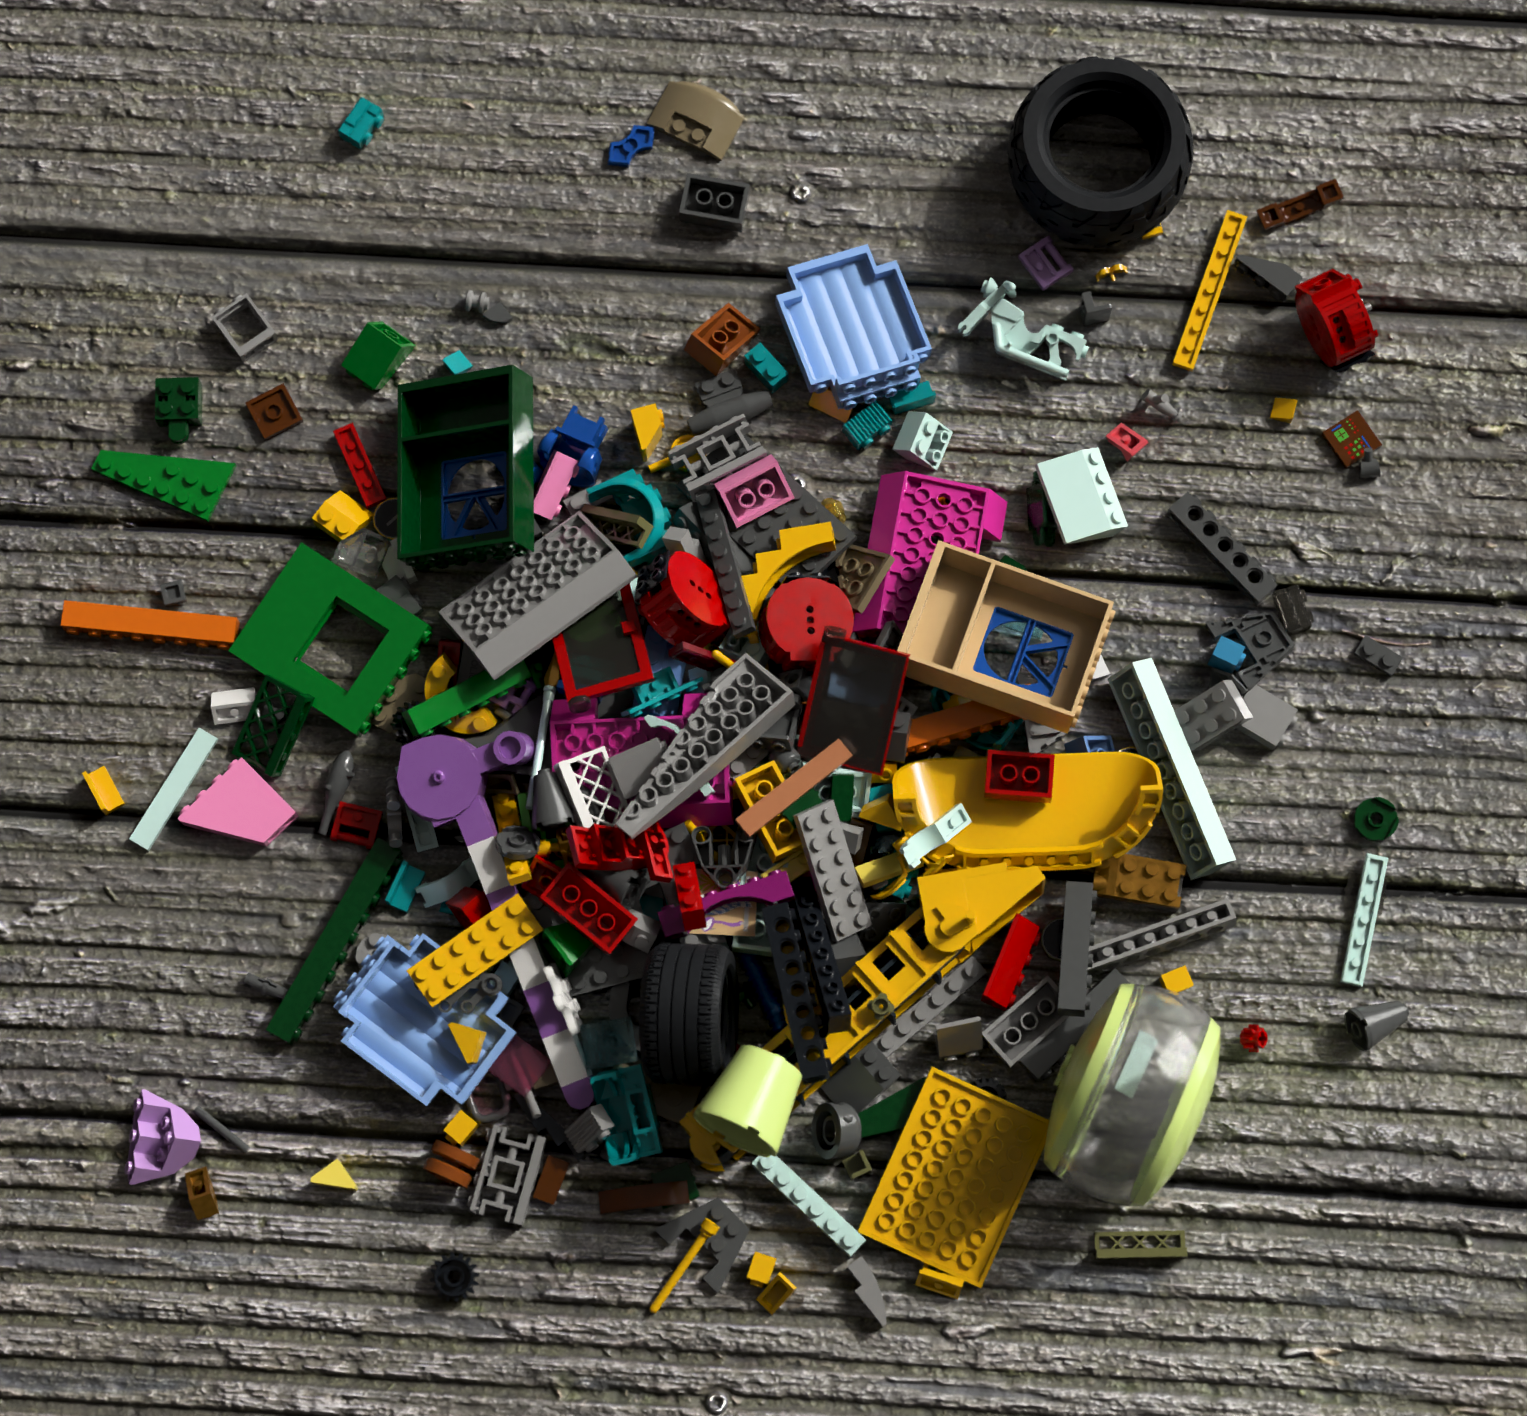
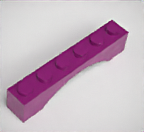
M781 870L768 873L767 877L761 879L759 877L750 878L743 885H729L725 888L726 890L718 893L717 891L707 892L702 897L705 915L716 908L735 902L751 901L772 906L795 901L787 872H781ZM671 904L662 907V911L658 912V916L666 941H672L689 935L690 931L684 930L680 905L674 907Z

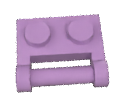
M1046 236L1018 255L1019 260L1042 291L1074 271L1071 264L1066 263L1052 244L1053 240L1050 236ZM1045 248L1060 267L1059 271L1055 270L1041 251Z

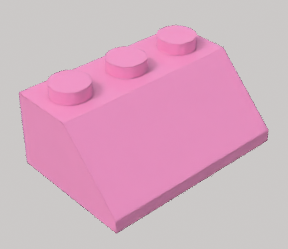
M553 450L534 491V513L552 520L553 516L557 518L562 508L559 503L562 497H567L571 488L568 485L571 477H576L580 469L577 465L578 460Z
M772 454L714 484L737 528L794 499V495L782 470Z

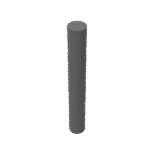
M200 1106L194 1109L193 1113L241 1152L247 1153L250 1146Z

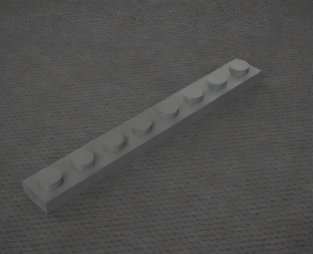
M712 489L695 499L732 633L736 639H739L756 631V626L719 494L715 489Z

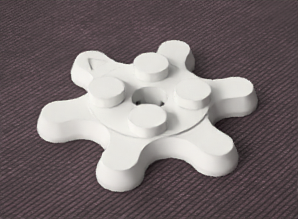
M548 963V966L544 967V972L554 994L555 1006L559 1012L561 1011L571 1036L574 1037L583 1028L582 1021L578 1015V1011L581 1010L576 998L571 997L570 990H572L568 978H562L556 963Z

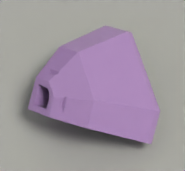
M142 1089L139 1098H135L133 1104V1126L129 1134L130 1148L128 1161L125 1165V1174L128 1175V1182L131 1185L175 1174L195 1158L201 1143L199 1126L182 1108Z

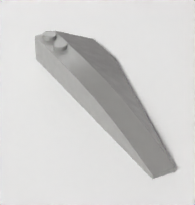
M745 653L712 683L708 694L703 696L694 714L690 715L687 720L688 723L674 738L661 757V762L657 767H654L650 773V778L645 785L641 786L638 791L639 794L634 801L630 802L616 822V826L633 839L680 805L728 766L795 706L793 691Z

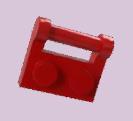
M340 801L330 840L336 842L338 840L366 846V849L371 850L377 838L383 811ZM341 825L370 832L369 837L366 838L341 832Z

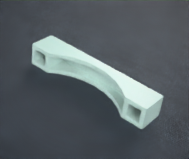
M758 1156L751 1163L756 1171L796 1205L849 1258L866 1242V1239L777 1156Z

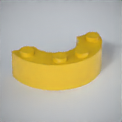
M445 652L436 659L427 674L424 690L426 700L449 689L451 677L457 671V667ZM484 705L480 708H469L471 713L461 718L458 715L452 717V723L445 727L458 733L475 734L494 727L498 720L488 707Z

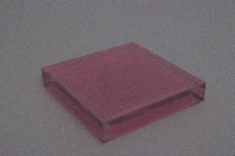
M515 1035L490 1067L489 1072L520 1095L526 1097L549 1067L551 1061Z

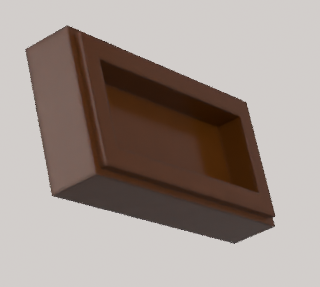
M548 1155L533 1198L554 1205L570 1163Z

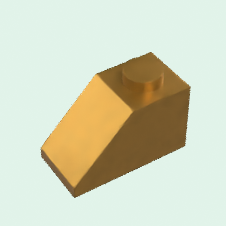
M207 1167L185 1173L189 1202L197 1220L219 1214L216 1195Z

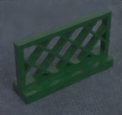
M265 675L232 754L239 758L242 757L246 762L265 771L264 773L270 777L281 776L315 697L310 694H304L270 675ZM269 682L275 684L278 694L270 697L267 691ZM292 693L296 695L292 705L287 706L284 694ZM279 697L283 708L274 711L271 699ZM266 702L269 713L260 716L259 705ZM284 711L286 721L283 725L279 726L275 714ZM271 717L274 728L265 731L262 719ZM257 721L261 733L252 736L250 726ZM275 731L278 739L276 744L270 746L267 734ZM262 736L266 748L257 751L253 739ZM249 741L252 753L246 755L240 752V749L244 742ZM267 751L269 757L266 765L260 762L258 756L259 753Z

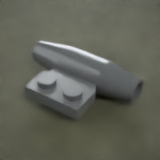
M734 368L695 383V388L701 402L707 408L687 419V424L692 436L700 435L709 431L714 426L727 422L734 416L744 414L746 420H749L772 407L773 403L768 390L742 395L743 388Z

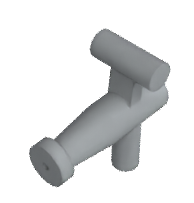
M1150 389L1143 393L1142 400L1137 407L1139 411L1145 412L1148 406H1152L1159 412L1171 417L1174 423L1178 422L1183 414L1167 402L1169 400L1167 394L1157 395Z

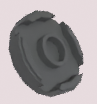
M508 826L496 835L495 847L498 853L506 858L525 860L538 853L540 838L536 832L529 831L528 827Z

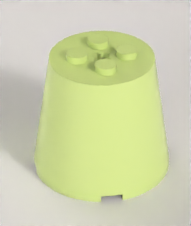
M742 1045L698 1105L693 1116L710 1133L717 1131L724 1135L723 1141L758 1156L770 1157L772 1155L775 1157L780 1148L802 1074L778 1054H773L755 1046Z

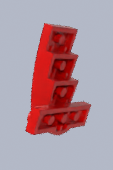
M659 821L633 839L619 829L616 824L610 827L594 823L590 828L570 825L566 829L575 868L609 871L647 868L651 881L669 883L674 878L668 859V840L660 827Z

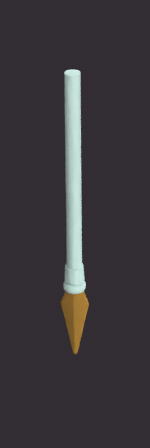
M555 651L544 677L543 706L526 801V808L532 810L533 778L538 774L537 771L541 770L551 706L556 693L555 687L559 680V665Z

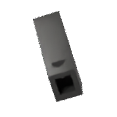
M1238 255L1234 262L1236 269L1241 274H1247L1258 287H1264L1274 299L1281 300L1284 303L1294 292L1295 286L1300 284L1302 280L1300 274L1283 263Z

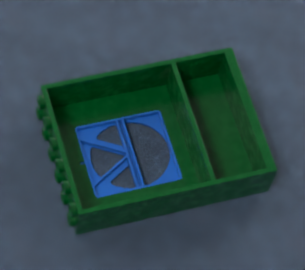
M507 365L398 385L397 559L406 563L407 566L416 568L417 571L426 572L429 571V568L434 567L445 569L453 564L465 566L468 562L484 563L487 562V559L503 560L506 559V556L523 557L526 553L534 552L533 377L514 365ZM474 460H487L494 463L504 477V485L448 494L449 486L455 474L465 464ZM504 494L503 506L499 514L495 515L485 497ZM477 500L489 524L477 530L464 529L463 525ZM466 501L455 522L449 513L448 504Z

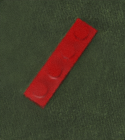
M350 423L334 430L333 433L367 509L385 501L386 496L354 424Z

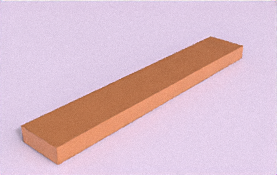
M838 738L736 818L735 822L750 838L851 759L853 754Z

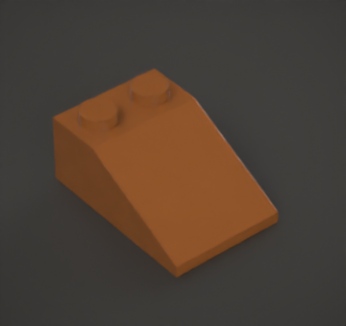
M727 303L690 335L684 350L717 376L732 363L761 329L730 303Z

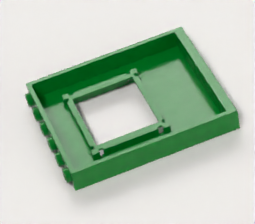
M301 542L228 651L262 674L270 675L304 694H310L315 697L312 707L353 734L361 737L362 734L365 735L371 727L370 722L374 716L377 717L383 709L382 704L386 698H390L395 692L396 687L394 686L398 680H402L407 674V667L410 662H414L419 656L420 647L423 643L426 644L430 640L433 628ZM337 605L345 608L386 635L349 691H346L300 661Z

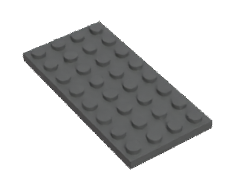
M736 434L726 438L729 445L739 440ZM744 435L749 446L755 444L747 435ZM723 446L706 456L710 465L729 457ZM744 447L733 452L736 458L747 454ZM781 466L782 473L794 495V499L737 528L720 498L730 536L755 561L756 553L778 550L776 539L780 538L779 530L831 522L836 551L822 553L800 562L777 581L779 584L782 583L789 573L799 572L802 575L822 573L857 540V536ZM704 467L695 473L700 478L706 475L708 471ZM688 473L676 484V487L692 501L682 481L690 477Z

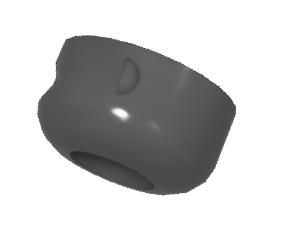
M831 1102L822 1103L816 1109L812 1120V1139L816 1151L824 1159H843L853 1155L859 1147L862 1134L858 1113L851 1105L844 1102L837 1104Z

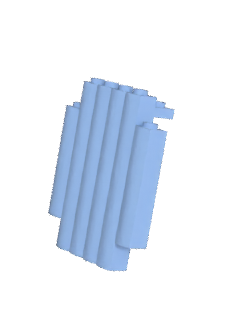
M865 244L787 267L786 276L792 291L776 295L775 305L809 393H822L830 387L838 409L850 410L856 407L858 403L865 402V404H870L876 401L878 397L885 396V398H890L896 395L898 391L905 390L910 392L917 388L921 379L918 371L919 364L928 360L932 348L897 260L876 266L869 246Z
M424 933L413 938L409 944L412 947L410 950L406 949L389 935L386 938L382 936L374 946L376 951L373 955L368 954L362 961L361 966L363 968L358 974L354 972L347 981L349 986L345 992L341 990L333 1000L335 1002L333 1007L341 1015L354 1023L352 1026L348 1025L341 1034L343 1036L341 1042L425 1106H429L441 1089L463 1105L517 1034L514 1029L496 1017L509 998L501 991L494 996L486 995L475 1005L473 1012L464 1013L461 1010V1003L464 1000H469L479 990L469 989L452 1005V1009L449 1012H441L438 1004L432 1008L421 991L415 988L414 981L406 970L441 946ZM489 982L487 983L489 989L494 988ZM444 1001L441 1004V1008L447 1010L449 1003ZM466 1002L463 1007L466 1011H469L472 1008V1004ZM454 1022L487 1032L476 1064H467L448 1026L449 1023Z

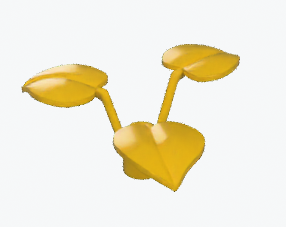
M905 835L892 844L899 853L896 858L900 862L902 875L880 893L870 895L873 899H883L892 895L906 882L905 878L908 876L903 861L905 857L899 851L903 843L908 839ZM947 854L937 862L931 861L925 855L921 857L920 860L927 865L924 868L926 872L923 876L937 873L945 864L953 859L954 854Z

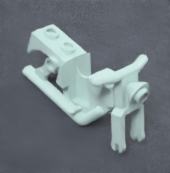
M990 277L989 281L985 280L980 292L984 293L983 298L986 299L958 325L959 333L963 331V337H968L991 311L994 347L998 355L1066 381L1069 370L1061 367L1058 344L1062 342L1068 345L1076 355V362L1079 363L1080 358L1085 359L1089 349L1086 346L1087 340L1083 339L1084 335L1072 331L1071 334L1064 332V327L1054 323L1051 326H1044L1038 333H1031L1024 324V312L1006 299H1003L1005 294L1010 298L1016 297V285L1010 281H1004L998 288L993 278ZM1045 340L1049 347V362L1032 356V353Z

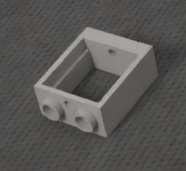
M247 293L243 296H237L230 305L225 308H219L214 313V316L211 317L242 363H245L278 340L275 331ZM246 308H249L265 330L239 347L223 324Z

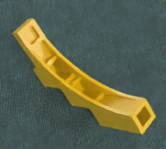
M831 522L779 530L780 538L776 539L778 550L755 554L756 562H753L754 574L742 576L756 626V631L744 636L748 637L750 644L759 643L757 629L759 612L774 584L787 571L800 562L822 553L836 551Z

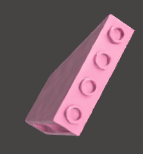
M242 757L239 760L235 759L227 767L228 770L223 775L220 774L213 779L210 788L202 790L195 797L196 801L191 806L187 805L179 812L180 816L177 819L184 826L265 847L298 817L297 813Z

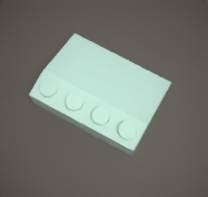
M1098 447L1080 450L1035 465L1064 545L1113 537L1128 527Z

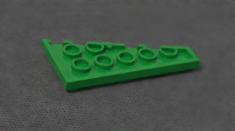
M100 450L91 470L209 522L237 465L236 463Z

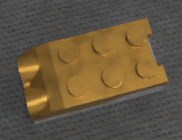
M1124 854L1117 859L1113 856L1101 861L1102 864L1094 868L1092 883L1093 891H1097V898L1177 912L1180 908V896L1186 872L1185 864Z

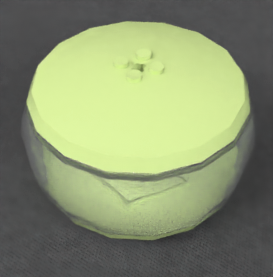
M1121 984L1093 1017L1077 1045H1070L1066 1058L1058 1072L1054 1083L1055 1086H1058L1052 1105L1045 1142L1044 1163L1070 1188L1089 1199L1107 1204L1144 1206L1174 1174L1186 1155L1203 1118L1217 1075L1220 1053L1219 1025L1194 1002L1177 992L1156 986Z

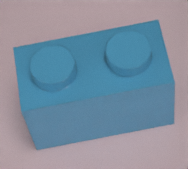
M1221 635L1207 665L1231 674L1234 670L1239 671L1246 657V654L1243 653L1245 646Z

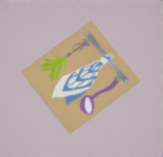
M696 869L701 898L710 891H717V893L723 891L714 884L703 869ZM747 871L745 884L748 879L758 877V872ZM723 874L719 878V883L726 886L730 884L732 878L728 874ZM740 878V880L736 883V884H738V886H739L740 883H741V878ZM735 902L716 908L705 915L706 928L691 930L689 934L755 937L757 902Z

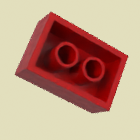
M988 749L984 798L1051 803L1055 754Z

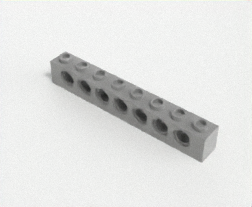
M1229 899L1221 900L1090 946L1089 954H1093L1092 967H1088L1087 975H1092L1093 977L1235 927L1236 916Z

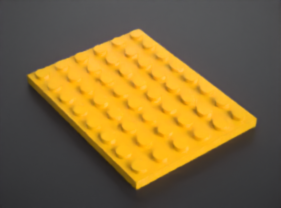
M931 1066L857 1232L981 1288L1045 1146L1049 1120Z

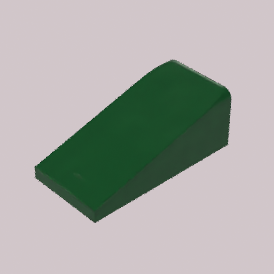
M832 774L828 800H834L840 821H851L854 774Z

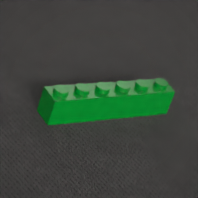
M524 660L517 663L495 680L486 670H483L401 714L413 737L417 735L425 737L434 732L433 727L439 725L442 728L452 723V717L458 715L461 718L471 713L469 708L475 705L480 708L490 703L489 698L494 695L496 698H500L508 693V688L514 686L517 689L527 683L525 679L531 677V674Z

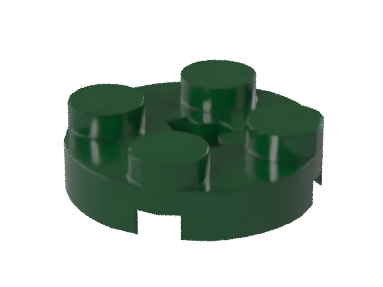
M1374 797L1361 802L1354 813L1355 830L1366 840L1373 842L1384 841L1398 827L1399 819L1395 811L1396 808L1390 801L1381 797ZM1380 815L1379 819L1382 823L1374 825L1370 816Z

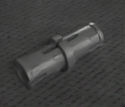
M251 973L246 975L243 984L245 987L261 992L263 996L268 995L280 1001H283L289 990L273 983L271 979L267 978L265 980Z

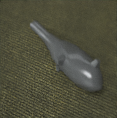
M344 750L337 755L330 766L327 778L324 779L325 801L324 814L318 830L320 834H327L332 814H334L336 807L343 799L352 778L355 777V774L352 772L355 768L353 757L349 751Z

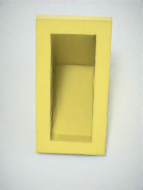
M338 1159L312 1176L310 1180L315 1185L357 1191L358 1188Z

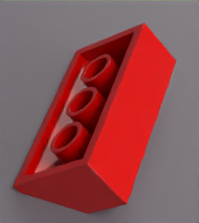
M569 862L539 897L543 904L608 956L638 920L637 917Z
M1018 913L1015 915L981 998V1002L1003 1011L1006 1010L1007 1006L1012 1007L1016 995L1013 994L1015 986L1020 987L1025 976L1021 971L1024 965L1029 966L1033 954L1029 953L1032 945L1037 946L1041 934L1037 933L1039 926Z

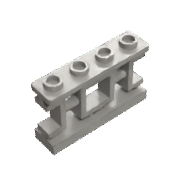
M744 414L734 416L727 422L714 426L709 431L694 436L690 441L682 445H676L667 452L674 470L685 465L690 477L682 481L692 502L696 500V497L712 489L716 490L714 486L716 482L767 457V453L760 442L751 446L747 443L744 435L752 431ZM736 434L739 440L729 445L726 438ZM723 446L729 457L710 465L705 455ZM744 447L747 454L736 458L733 452ZM698 453L700 460L690 464L687 458ZM706 467L708 473L698 478L695 472Z
M494 1124L493 1129L489 1128L487 1132L486 1142H489L487 1151H482L479 1163L483 1165L481 1172H476L473 1185H476L475 1193L470 1194L467 1207H470L471 1213L484 1216L487 1205L506 1210L505 1222L523 1227L547 1139L529 1134L526 1144L507 1140L508 1128ZM499 1133L501 1134L499 1143L510 1147L507 1158L495 1155L492 1164L490 1161ZM532 1143H535L527 1173H525L526 1163L515 1160L518 1148L530 1151ZM499 1162L519 1167L514 1188L493 1183ZM489 1177L486 1186L498 1189L495 1200L482 1199L481 1206L478 1207L485 1179ZM522 1186L514 1217L512 1216L514 1207L503 1204L506 1192L518 1195L519 1188Z

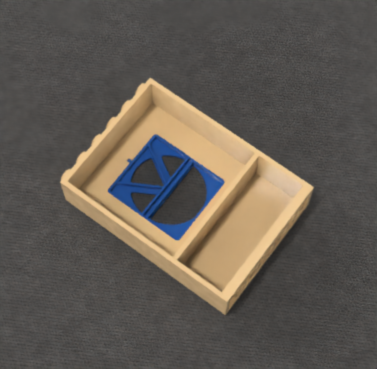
M938 540L897 651L910 654L905 677L1068 734L1070 726L1075 728L1116 611L1112 610L1114 602ZM1009 622L1027 623L1007 680L1002 679L993 672L985 659V640L992 630L1002 624ZM1035 627L1044 631L1052 640L1049 643L1028 645ZM1056 650V667L1052 674L1046 677L1026 654ZM897 662L893 663L891 672H895ZM1021 664L1037 679V683L1030 685L1015 683Z

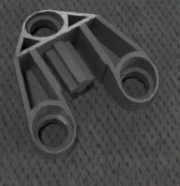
M699 826L692 831L691 836L702 869L714 884L724 891L727 886L736 884L748 870L757 834L755 833L750 840H742L740 835L743 830L739 827L736 831L735 865H731V845L726 844L718 846V865H714L712 833L709 828ZM702 831L706 832L709 836L708 840L698 842L696 835ZM723 874H728L732 878L730 884L726 886L719 883V878Z

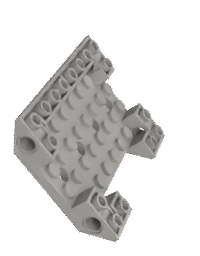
M578 511L534 543V552L526 553L523 557L512 558L438 611V614L443 623L458 639H461L467 645L475 659L495 680L517 663L523 661L524 658L535 650L540 649L549 640L558 636L567 627L576 623L585 614L594 610L603 601L612 597L613 594L624 586L630 584L631 581L637 578V575L619 550Z

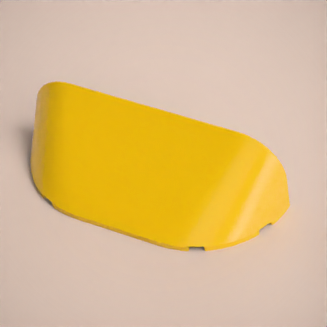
M1128 752L1055 754L1051 803L984 798L987 756L918 760L901 767L892 778L894 810L898 823L902 825L907 838L931 825L956 804L962 803L972 822L948 842L925 854L926 857L934 862H937L947 854H954L953 859L947 864L956 866V870L1004 862L1007 863L1008 871L1037 866L1040 871L1077 870L1099 866L1102 864L1101 861L1113 856L1117 859L1124 855L1146 836L1152 828V822L1156 814L1160 811L1163 799V785L1158 766L1146 757Z

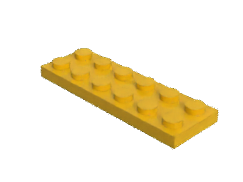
M517 893L406 971L433 1008L542 932L543 928Z

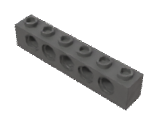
M1189 492L1185 493L1168 509L1167 515L1257 607L1275 591L1277 587L1275 577L1269 572L1266 573L1261 568V563L1255 557L1251 558L1246 553L1245 546L1240 541L1236 542L1231 537L1232 534L1224 525L1221 527L1216 521V516L1210 510L1206 511L1201 506L1202 503L1196 495H1191ZM1190 513H1195V514H1197L1198 517H1199V520H1197V521L1191 520V519L1188 517V514H1190ZM1209 528L1214 532V535L1206 536L1203 530ZM1220 544H1225V545H1227L1228 548H1229V551H1227V552H1222V551H1220L1219 548H1218V545H1220ZM1236 559L1241 560L1244 566L1236 567L1233 561ZM1255 575L1259 582H1250L1248 576Z

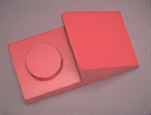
M1120 423L1106 435L1108 442L1121 450L1127 462L1148 444L1145 438L1123 423Z

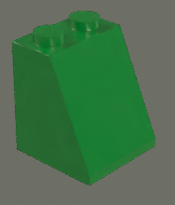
M383 321L367 322L341 366L346 369L345 372L348 375L361 379L363 381L362 384L368 389H382L416 345Z

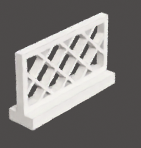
M605 746L561 761L553 766L575 816L576 825L579 827L590 828L594 824L593 820L596 821L595 824L602 823L613 827L619 815L623 814L621 811L622 807L624 811L628 807V803L624 799L608 760L609 756ZM601 753L604 760L601 768L590 763L593 755ZM579 762L585 765L582 775L573 773L570 764ZM588 767L599 771L596 782L584 778ZM602 774L611 777L612 784L610 789L599 784ZM582 781L594 786L590 796L581 793L580 786ZM596 788L608 792L604 803L593 799ZM611 794L619 797L621 803L618 810L607 805ZM591 802L602 807L598 817L591 815L588 810ZM605 808L616 813L612 824L601 819Z

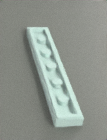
M198 728L129 838L130 841L147 851L151 849L216 745L218 738Z
M1369 853L1365 854L1340 983L1363 987L1388 863L1387 857Z

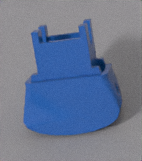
M573 405L562 427L557 426L554 430L550 429L549 433L540 441L537 452L543 469H545L553 450L578 460L577 465L580 469L575 478L571 477L569 485L587 488L596 484L602 462L598 448L608 428L604 425L605 420L603 417H600L596 423L578 414V407Z

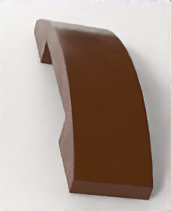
M1335 178L1316 186V189L1279 204L1277 202L1258 209L1256 212L1264 230H1268L1313 215L1344 199V196Z
M687 1181L655 1183L598 1192L601 1215L660 1206L690 1204Z

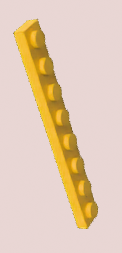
M1230 210L1226 212L1172 364L1176 367L1193 372L1248 216Z

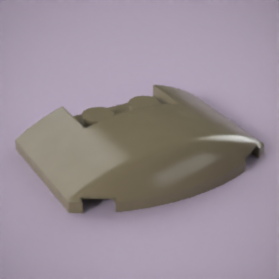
M670 81L646 125L655 127V130L722 161L745 117L731 100L710 87L689 81Z

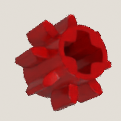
M1249 1024L1248 1028H1243L1240 1033V1043L1249 1052H1259V1048L1264 1049V1046L1267 1044V1033L1264 1031V1028H1259L1258 1024Z

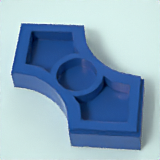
M633 125L631 133L625 139L619 142H611L608 165L629 167L632 158L636 154L644 150H652L655 127Z

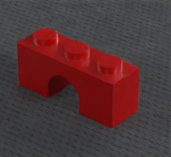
M695 862L673 865L684 930L690 931L706 928L707 924Z

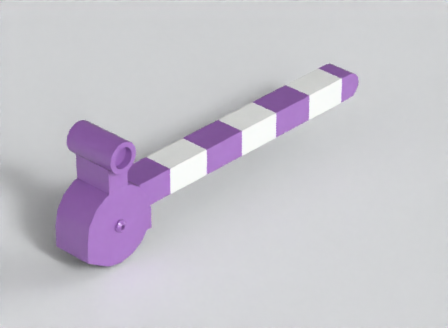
M506 731L498 735L494 742L476 748L464 739L439 734L423 737L402 746L396 778L399 794L408 809L421 819L432 822L433 827H443L453 822H458L492 911L517 893L523 900L519 885L510 886L504 857L498 853L495 847L498 831L484 795L489 773L509 765H525L532 760L535 754L533 739L525 733ZM537 934L510 953L509 956L565 1099L571 1107L584 1109L596 1101L590 1084L593 1074L577 1034L574 1037L571 1036L564 1016L555 1006L554 994L544 972V967L548 966L549 962Z

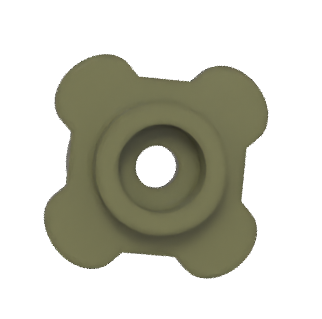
M880 993L878 997L870 1000L867 1004L868 1008L874 1012L877 1020H882L887 1013H892L895 1009L894 1005L888 1001L885 993Z

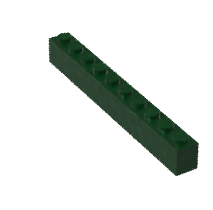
M380 838L376 839L267 1026L266 1031L290 1045L294 1041L298 1042L303 1033L301 1028L305 1022L308 1023L314 1014L312 1009L316 1002L320 1003L326 992L323 990L328 983L331 984L335 979L337 966L339 964L342 965L346 960L348 947L350 945L353 946L357 941L359 928L361 925L365 926L370 918L368 913L372 906L376 907L381 899L379 894L383 887L387 888L392 880L391 873L394 868L398 869L403 861V857H401L403 853L400 849L391 847L388 842Z

